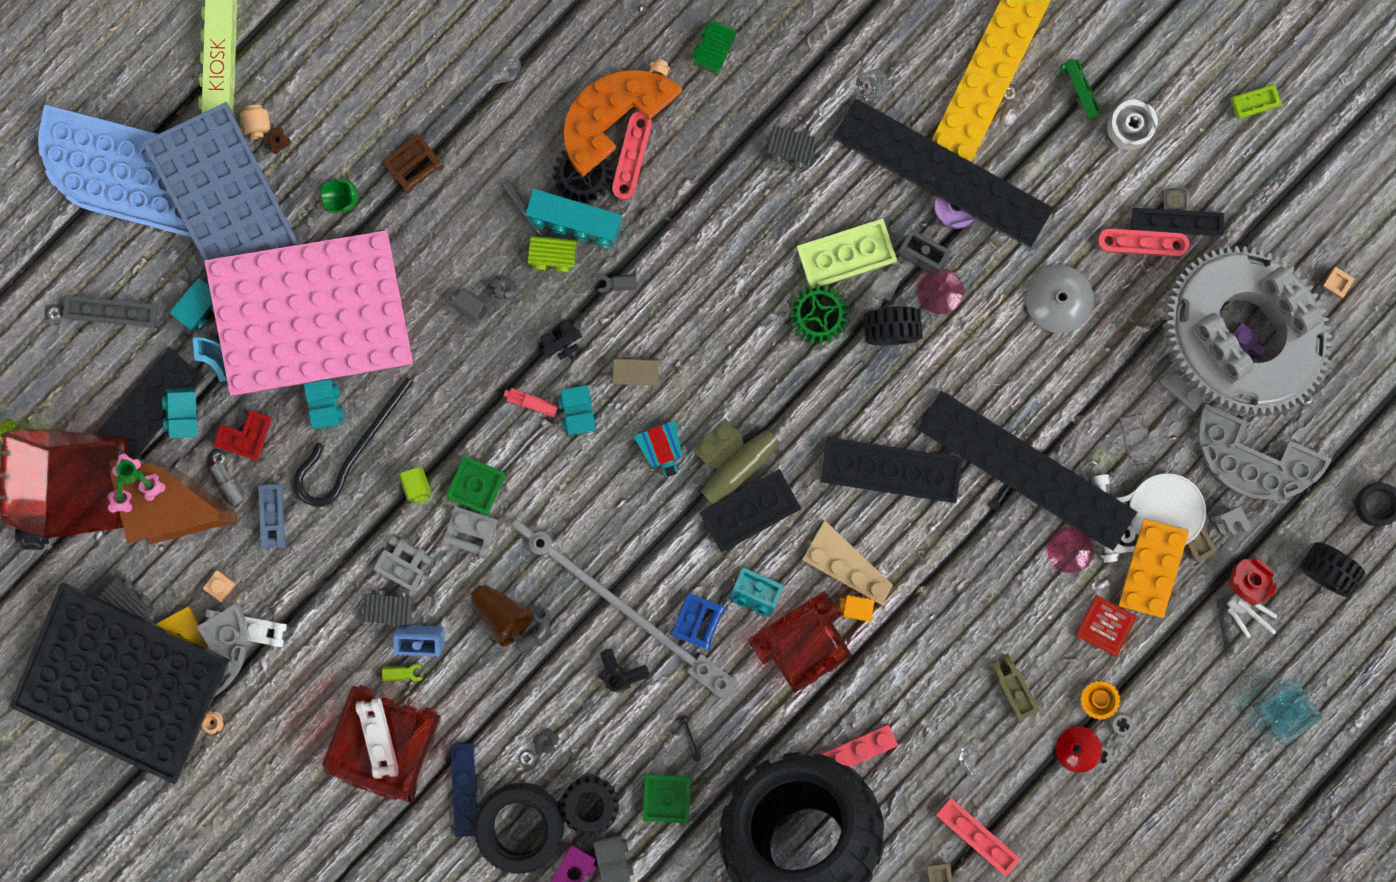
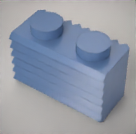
M399 625L393 636L394 654L396 656L398 654L400 656L403 654L405 656L413 655L414 657L416 655L419 657L421 655L423 657L431 655L438 658L445 646V628L441 626Z

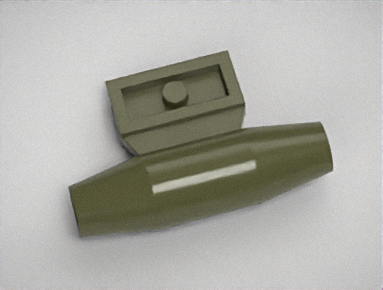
M725 418L692 449L708 467L716 469L700 492L713 505L736 490L766 461L779 444L778 439L766 429L744 444L741 434Z

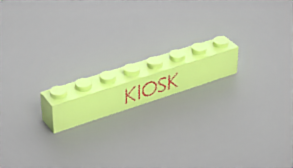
M205 0V6H202L201 9L202 19L205 20L204 28L201 29V41L204 42V51L200 52V63L203 64V73L199 75V84L202 87V95L199 96L198 100L199 109H202V113L227 102L234 115L237 0Z

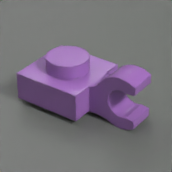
M1241 323L1232 333L1245 353L1249 351L1260 361L1269 353L1263 346L1256 343L1260 337L1245 324Z

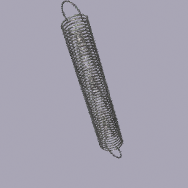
M1217 600V608L1219 609L1218 614L1220 617L1219 621L1221 624V631L1223 633L1222 638L1224 640L1223 645L1225 648L1226 656V653H1233L1226 648V646H1229L1232 650L1234 649L1233 646L1230 645L1224 639L1227 638L1230 642H1232V639L1228 637L1223 632V630L1228 632L1230 635L1231 632L1221 623L1223 622L1228 627H1230L1229 623L1221 617V615H1223L1228 619V616L1219 607L1223 608L1225 611H1227V608L1224 607L1219 602V600Z

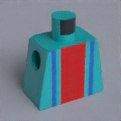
M675 420L634 435L636 442L652 469L661 466L665 478L678 474L674 461L681 459L682 453Z

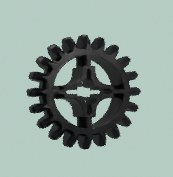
M562 150L561 154L564 159L556 158V162L561 166H553V170L559 172L553 175V179L561 180L555 184L556 188L564 187L560 194L564 196L569 192L567 199L573 200L574 196H577L576 201L580 203L581 198H585L586 204H589V197L593 196L595 202L598 201L596 195L598 192L604 197L606 194L602 188H611V185L606 181L614 180L612 175L607 174L614 172L613 167H606L611 163V159L602 160L587 173V183L585 178L577 175L579 173L576 169L569 174V177L565 178V170L571 161L568 153ZM602 169L601 179L594 187L591 178L597 173V170ZM580 182L586 186L587 190H576L569 184Z

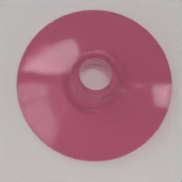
M941 269L937 277L931 273L923 277L918 288V295L922 305L928 311L935 314H947L954 311L962 302L964 288L960 278L955 273ZM939 287H944L946 289V293L944 295L938 293Z
M1068 527L1060 529L1052 535L1048 542L1047 554L1050 562L1056 569L1065 573H1076L1083 570L1090 563L1093 556V545L1086 534L1076 528ZM1069 546L1075 547V553L1072 555L1068 553Z

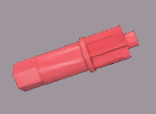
M511 388L510 391L506 390L504 396L508 397V402L551 417H555L559 406L556 403Z

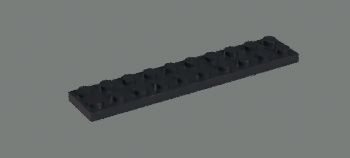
M858 99L854 100L833 136L834 140L1030 249L1054 210L1050 205Z
M943 391L939 393L917 428L921 433L1114 551L1137 514L1136 510Z

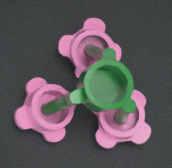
M121 454L118 457L116 466L112 469L113 474L118 476L116 479L117 490L110 492L107 496L108 500H110L108 510L112 513L116 511L130 512L132 510V505L130 504L132 495L130 492L123 490L124 483L131 484L136 479H140L138 490L145 494L147 501H152L156 495L165 490L166 486L159 481L157 474L144 477L141 471H137L141 467L138 459L133 460L126 454Z

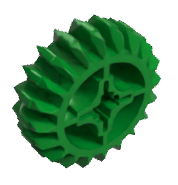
M819 284L815 285V291H812L811 286L808 285L806 287L807 294L803 290L798 292L801 299L793 297L792 300L797 306H789V309L795 311V313H790L788 318L796 319V321L790 323V327L798 325L799 328L794 332L795 335L803 332L804 335L801 340L805 341L807 336L811 337L809 341L811 345H813L815 338H818L819 345L823 344V338H826L827 343L830 344L832 342L831 335L835 339L840 337L837 330L845 332L846 329L841 323H849V320L843 318V316H848L850 311L842 309L848 306V302L840 304L839 301L842 300L844 295L840 294L836 298L834 295L837 289L833 288L831 293L827 292L829 288L827 284H825L823 291L820 290ZM816 297L827 298L834 305L822 306ZM809 299L812 311L806 316L801 317V307ZM816 308L819 310V312H826L825 315L822 316V321L819 319V317H812L813 314L816 313ZM837 312V322L829 330L826 318L832 313ZM816 323L822 332L811 331L804 324Z

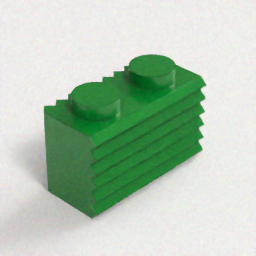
M714 20L711 21L710 25L705 24L701 33L703 40L700 45L696 44L691 55L694 58L693 65L718 75L735 40L737 31Z

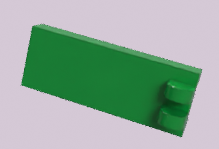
M1071 59L1059 67V71L1064 74H1070L1088 119L1102 116L1079 59Z

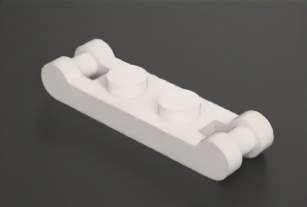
M206 610L205 617L209 620L221 612ZM244 616L248 631V641L283 647V631H286L287 624ZM269 628L274 629L273 638L267 637Z
M372 699L371 702L357 701L356 712L360 717L372 764L373 778L381 779L385 775L390 777L398 776V765L381 699ZM368 711H373L375 715H369ZM386 760L388 766H382L381 761Z

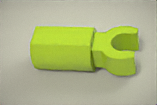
M414 664L410 668H407L406 665L383 666L382 680L383 682L407 681V678H410L413 681H421L423 677H416L414 670L416 668H423V665Z

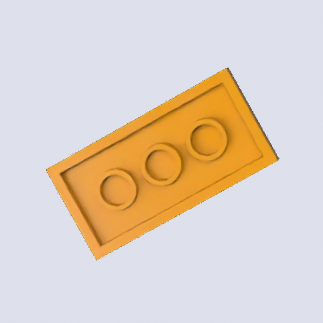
M1143 518L1118 602L1119 607L1164 618L1189 534L1188 529Z

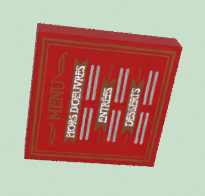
M1095 595L1074 636L1117 657L1137 616Z

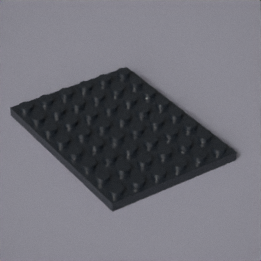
M63 582L59 585L9 707L175 785L181 776L230 659Z

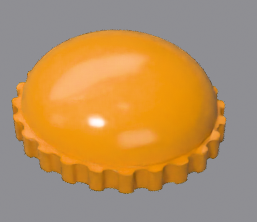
M1107 681L1091 682L1081 693L1082 709L1094 719L1110 718L1120 707L1119 691L1116 690L1115 686H1112V683L1109 684Z

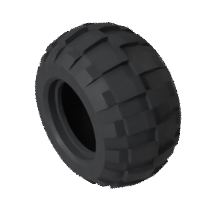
M801 752L783 754L782 760L773 763L766 760L755 766L756 772L747 780L741 778L731 793L733 798L728 806L725 805L721 816V836L719 839L721 858L733 882H870L872 880V872L876 864L879 865L883 854L884 820L873 791L850 766L842 765L836 762L835 758L815 753L814 756H804ZM801 810H818L828 814L839 824L841 834L836 846L819 863L798 870L783 869L775 865L771 854V841L777 826L787 816Z

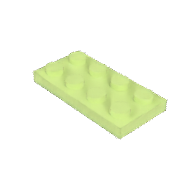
M883 218L796 247L808 284L812 290L815 289L816 284L823 287L825 284L829 285L897 263Z

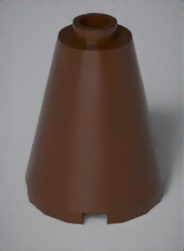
M479 585L471 593L473 596L471 602L498 644L502 647L513 643L515 640L512 637L516 634L522 635L534 618L532 615L534 613L530 609L488 585Z

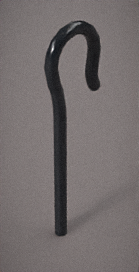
M408 377L404 379L344 461L332 491L322 498L310 496L303 486L305 473L319 460L322 454V444L316 443L314 445L312 454L298 467L294 476L296 494L304 503L313 507H323L332 504L339 497L351 467L413 384L412 380Z

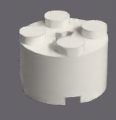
M1140 100L1125 101L1110 115L1107 123L1108 135L1119 149H1138L1145 145L1154 135L1158 124L1157 115L1150 105ZM1129 122H1130L1131 124H1134V123H1135V124H1136V127H1135V128L1130 127L1128 123H1129Z

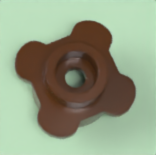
M276 127L274 132L264 136V142L269 144L271 152L274 154L280 153L281 150L291 144L290 138L284 135V130L281 127Z

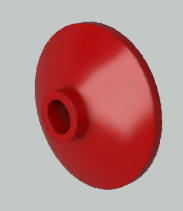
M1081 726L1071 727L1059 736L1056 743V755L1061 765L1067 770L1083 773L1090 771L1099 763L1102 756V744L1099 737L1092 730ZM1076 745H1079L1081 747V752L1079 754H1076L1074 752V747Z

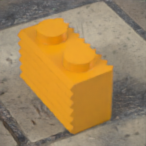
M846 594L844 598H839L837 611L841 612V617L871 622L874 600L872 598Z

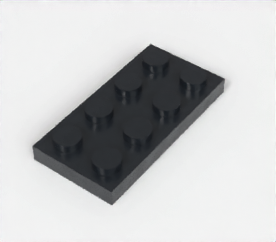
M778 469L701 511L700 515L722 553L802 508L781 470Z

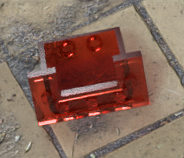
M825 591L747 639L763 665L772 659L774 660L794 693L808 684L815 683L819 677L827 672L834 671L840 664L853 657L833 624V621L842 615Z

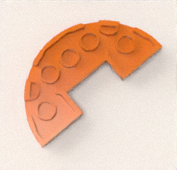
M639 70L609 74L587 86L572 103L564 125L566 150L576 171L584 177L616 149L615 143L603 132L633 106L650 120L682 93V87L660 74Z

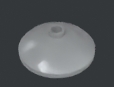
M1055 265L1041 270L1032 278L1026 290L1025 304L1029 316L1040 328L1052 333H1067L1080 327L1089 318L1093 309L1094 294L1089 281L1081 272L1069 266ZM1060 293L1066 296L1065 301L1059 300L1058 295Z

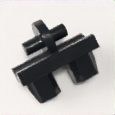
M568 320L559 326L564 335L560 340L556 341L551 331L540 337L547 357L564 348V351L557 354L558 358L562 360L568 356L571 361L575 360L572 353L579 350L577 343L569 348L568 345L583 336L580 330L576 329Z

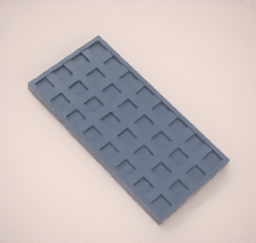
M227 102L142 142L204 260L300 245Z

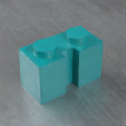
M198 277L170 312L171 315L194 332L202 330L209 321L206 317L211 311L214 312L209 284Z
M332 379L304 384L312 429L321 430L343 425L342 420L345 419L343 406H339L338 397H341L339 384H335V381Z
M589 386L561 390V396H558L560 410L564 409L566 416L561 419L563 431H568L569 436L597 432Z
M194 388L166 389V396H162V409H166L167 418H163V432H167L169 438L197 437L196 391Z

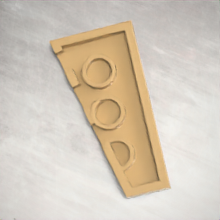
M825 520L823 521L802 560L882 605L893 585Z

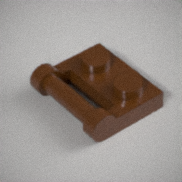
M417 134L383 160L408 194L413 191L412 188L437 169L441 170L444 167L420 134ZM429 157L432 162L406 181L403 176Z

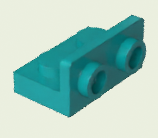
M743 567L729 599L733 600L738 606H746L754 610L758 615L771 617L784 585Z

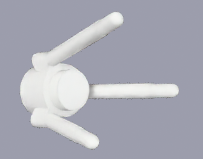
M1237 593L1226 603L1230 607L1227 611L1234 617L1247 638H1250L1251 635L1237 613L1243 615L1245 612H1248L1272 634L1276 633L1265 620L1250 608L1251 605L1241 599ZM1255 605L1256 608L1264 613L1277 618V614L1263 605Z

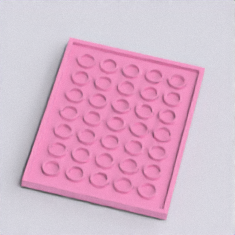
M387 231L204 260L230 397L413 365Z

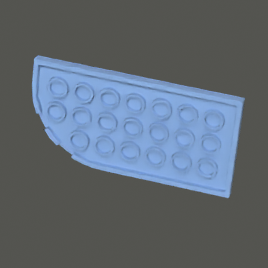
M44 105L38 135L39 155L42 156L48 179L53 186H56L66 196L67 200L90 211L191 237L142 143L158 135L157 133L51 105Z

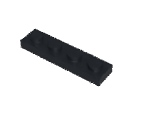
M1132 208L1131 230L1222 237L1224 234V213Z

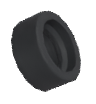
M1380 482L1366 485L1362 488L1355 500L1356 512L1360 519L1372 526L1392 524L1396 520V488L1390 484ZM1375 491H1382L1391 498V511L1382 518L1373 517L1366 508V499Z

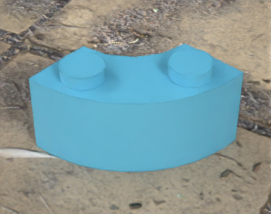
M194 337L195 361H203L212 366L217 373L219 382L227 381L220 340L213 337Z

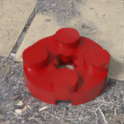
M1244 559L1232 569L1229 586L1241 599L1250 605L1255 606L1265 602L1273 596L1276 590V583L1273 584L1272 577L1274 574L1272 570L1259 559ZM1252 577L1256 579V585L1252 584V582L1250 581Z

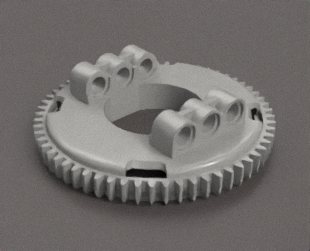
M1235 246L1232 250L1230 247H1226L1224 250L1219 248L1217 251L1214 252L1212 250L1208 255L1205 253L1200 258L1198 257L1191 262L1175 279L1171 286L1172 289L1168 292L1169 297L1165 300V303L1168 305L1163 309L1166 314L1162 317L1167 322L1162 327L1168 329L1163 336L1169 337L1165 345H1171V349L1168 351V353L1174 354V358L1171 361H1177L1178 366L1175 370L1181 369L1183 371L1181 377L1186 376L1189 379L1186 385L1192 383L1195 386L1193 391H1201L1200 397L1206 395L1208 397L1207 403L1214 400L1215 407L1223 405V411L1231 408V414L1239 411L1240 416L1247 414L1248 417H1253L1256 415L1257 418L1263 415L1267 417L1272 414L1276 415L1280 412H1285L1308 398L1309 394L1315 391L1314 387L1319 386V381L1324 378L1322 373L1327 371L1325 365L1330 363V360L1326 357L1330 356L1331 352L1326 349L1330 348L1332 344L1326 341L1332 338V335L1326 334L1331 327L1324 325L1329 318L1322 317L1326 309H1319L1323 302H1316L1315 298L1318 296V293L1311 294L1310 291L1313 289V286H1305L1307 279L1301 281L1299 279L1301 272L1293 273L1294 266L1287 269V261L1280 264L1278 256L1272 260L1271 253L1264 257L1263 250L1256 254L1255 248L1247 251L1245 246L1240 251L1238 246ZM1181 299L1186 304L1184 311V322H1179L1181 304L1177 303ZM1244 300L1259 306L1276 329L1277 346L1270 361L1253 363L1251 357L1242 350L1237 338L1229 332L1225 322L1219 316L1220 309L1225 302ZM1239 393L1254 397L1256 403L1251 405L1252 402L1250 400L1234 397V394Z

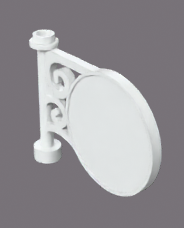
M1109 474L1091 476V483L1106 492L1105 484L1110 483ZM1159 474L1152 476L1142 482L1131 494L1116 498L1121 502L1130 500L1129 507L1137 511L1131 525L1127 528L1130 532V537L1125 538L1124 533L1121 538L1125 543L1132 542L1135 539V535L1139 534L1143 518L1188 529L1189 534L1185 545L1197 537L1205 523L1206 505L1200 490L1190 480L1180 475ZM1118 543L1114 551L1104 546L1105 555H1101V558L1104 559V563L1118 561L1117 556H1119V553L1133 552L1135 546H1121Z

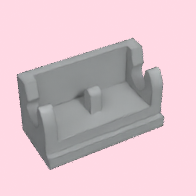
M1241 506L1228 508L1210 517L1222 535H1226V531L1223 528L1224 524H1226L1229 532L1233 535L1240 531L1248 532L1252 530Z

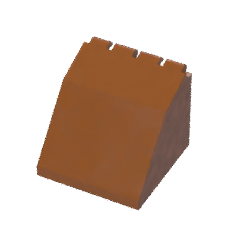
M111 460L109 463L114 491L117 490L116 479L118 476L113 474L112 469L116 466L118 460ZM141 463V467L137 471H141L144 477L157 474L159 481L166 486L165 490L156 495L152 501H147L145 494L138 490L140 479H136L131 484H123V490L130 492L132 495L130 499L132 510L130 512L119 511L127 543L148 538L149 545L239 522L235 511L176 469Z

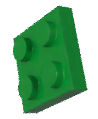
M463 456L446 498L489 515L507 473Z
M645 774L643 821L689 823L691 776Z

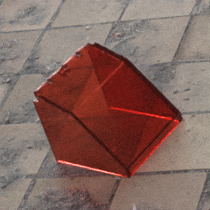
M11 429V431L5 432V434H2L1 451H10V454L1 455L0 474H9V477H0V496H8V499H0V517H2V522L44 539L123 528L120 512L112 513L108 510L110 500H108L107 496L110 492L114 491L109 463L111 460H118L121 454L127 455L128 439L118 436L50 429Z

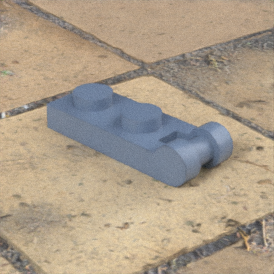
M283 484L258 485L261 548L270 549V547L277 546L278 549L286 548ZM276 530L277 537L270 538L269 531Z

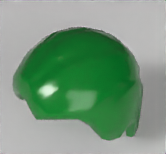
M335 179L323 183L320 189L322 206L329 213L348 212L358 202V190L349 180Z

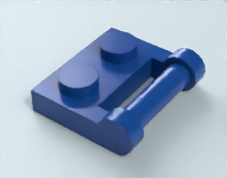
M688 593L672 636L710 650L712 646L711 640L721 615L726 611V607ZM710 608L713 610V613L701 640L696 638V634L706 609Z

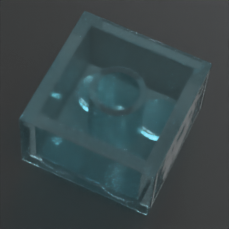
M1293 679L1286 680L1252 705L1277 741L1284 745L1289 744L1323 719V716L1304 690Z

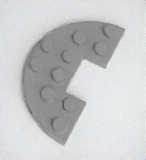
M1203 404L1199 418L1198 438L1204 460L1220 482L1240 495L1259 500H1276L1294 496L1315 483L1323 475L1332 460L1292 441H1287L1279 460L1239 443L1247 421L1208 404Z
M238 603L197 626L208 645L206 649L230 659L216 695L228 687L236 678L247 653V625Z

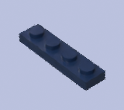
M474 743L450 744L455 837L475 836L474 828L478 809Z

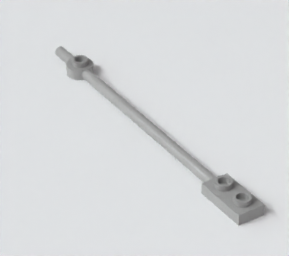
M518 519L513 522L511 526L529 540V547L532 552L538 555L548 554L691 666L687 672L722 700L726 698L737 684L735 679L703 654L696 659L552 547V539L547 533H534ZM538 539H543L545 542L542 548L536 545Z

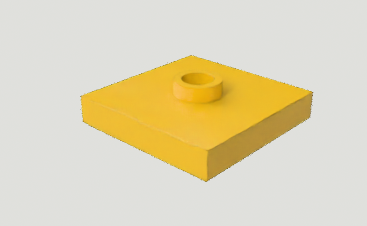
M190 606L155 624L204 648L208 647L197 628L199 623Z

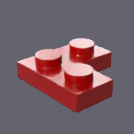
M250 410L243 431L221 424L213 446L258 461L273 418Z

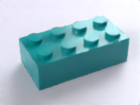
M536 189L532 191L525 214L528 222L531 223V227L544 230V227L553 230L552 233L560 236H566L567 233L575 236V240L587 243L588 240L594 241L596 246L603 249L615 248L623 223L622 215Z

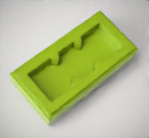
M1275 84L1234 96L1230 99L1237 120L1282 106Z

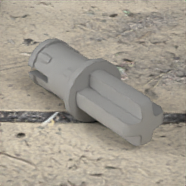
M218 462L212 465L210 471L220 486L218 489L222 490L230 506L233 507L240 503V501H243L244 498L234 484L235 480H231L222 463Z

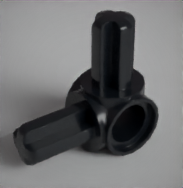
M606 649L600 653L606 671L603 674L605 685L614 693H622L631 688V684L650 677L649 669L646 665L625 671V669L619 668L612 649ZM620 676L622 678L621 686L613 688L611 684L612 679Z

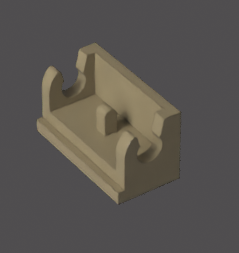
M614 357L613 384L659 386L660 358Z

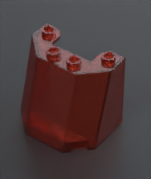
M364 685L352 686L322 762L324 772L343 780L342 782L347 785L391 800L400 799L413 803L441 722V716L437 715L438 712L428 707L416 712L417 709L408 705L400 707L394 705L395 702L393 700L382 697L381 701L399 773L398 776L394 777L385 775L381 779H374L360 717L356 712V702L363 700L371 702L372 699L376 698L371 693V688ZM368 711L369 715H375L373 711ZM386 760L381 761L382 766H388Z

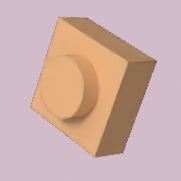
M1334 267L1321 287L1342 299L1355 279Z
M216 570L203 589L218 601L223 602L236 583L219 570Z

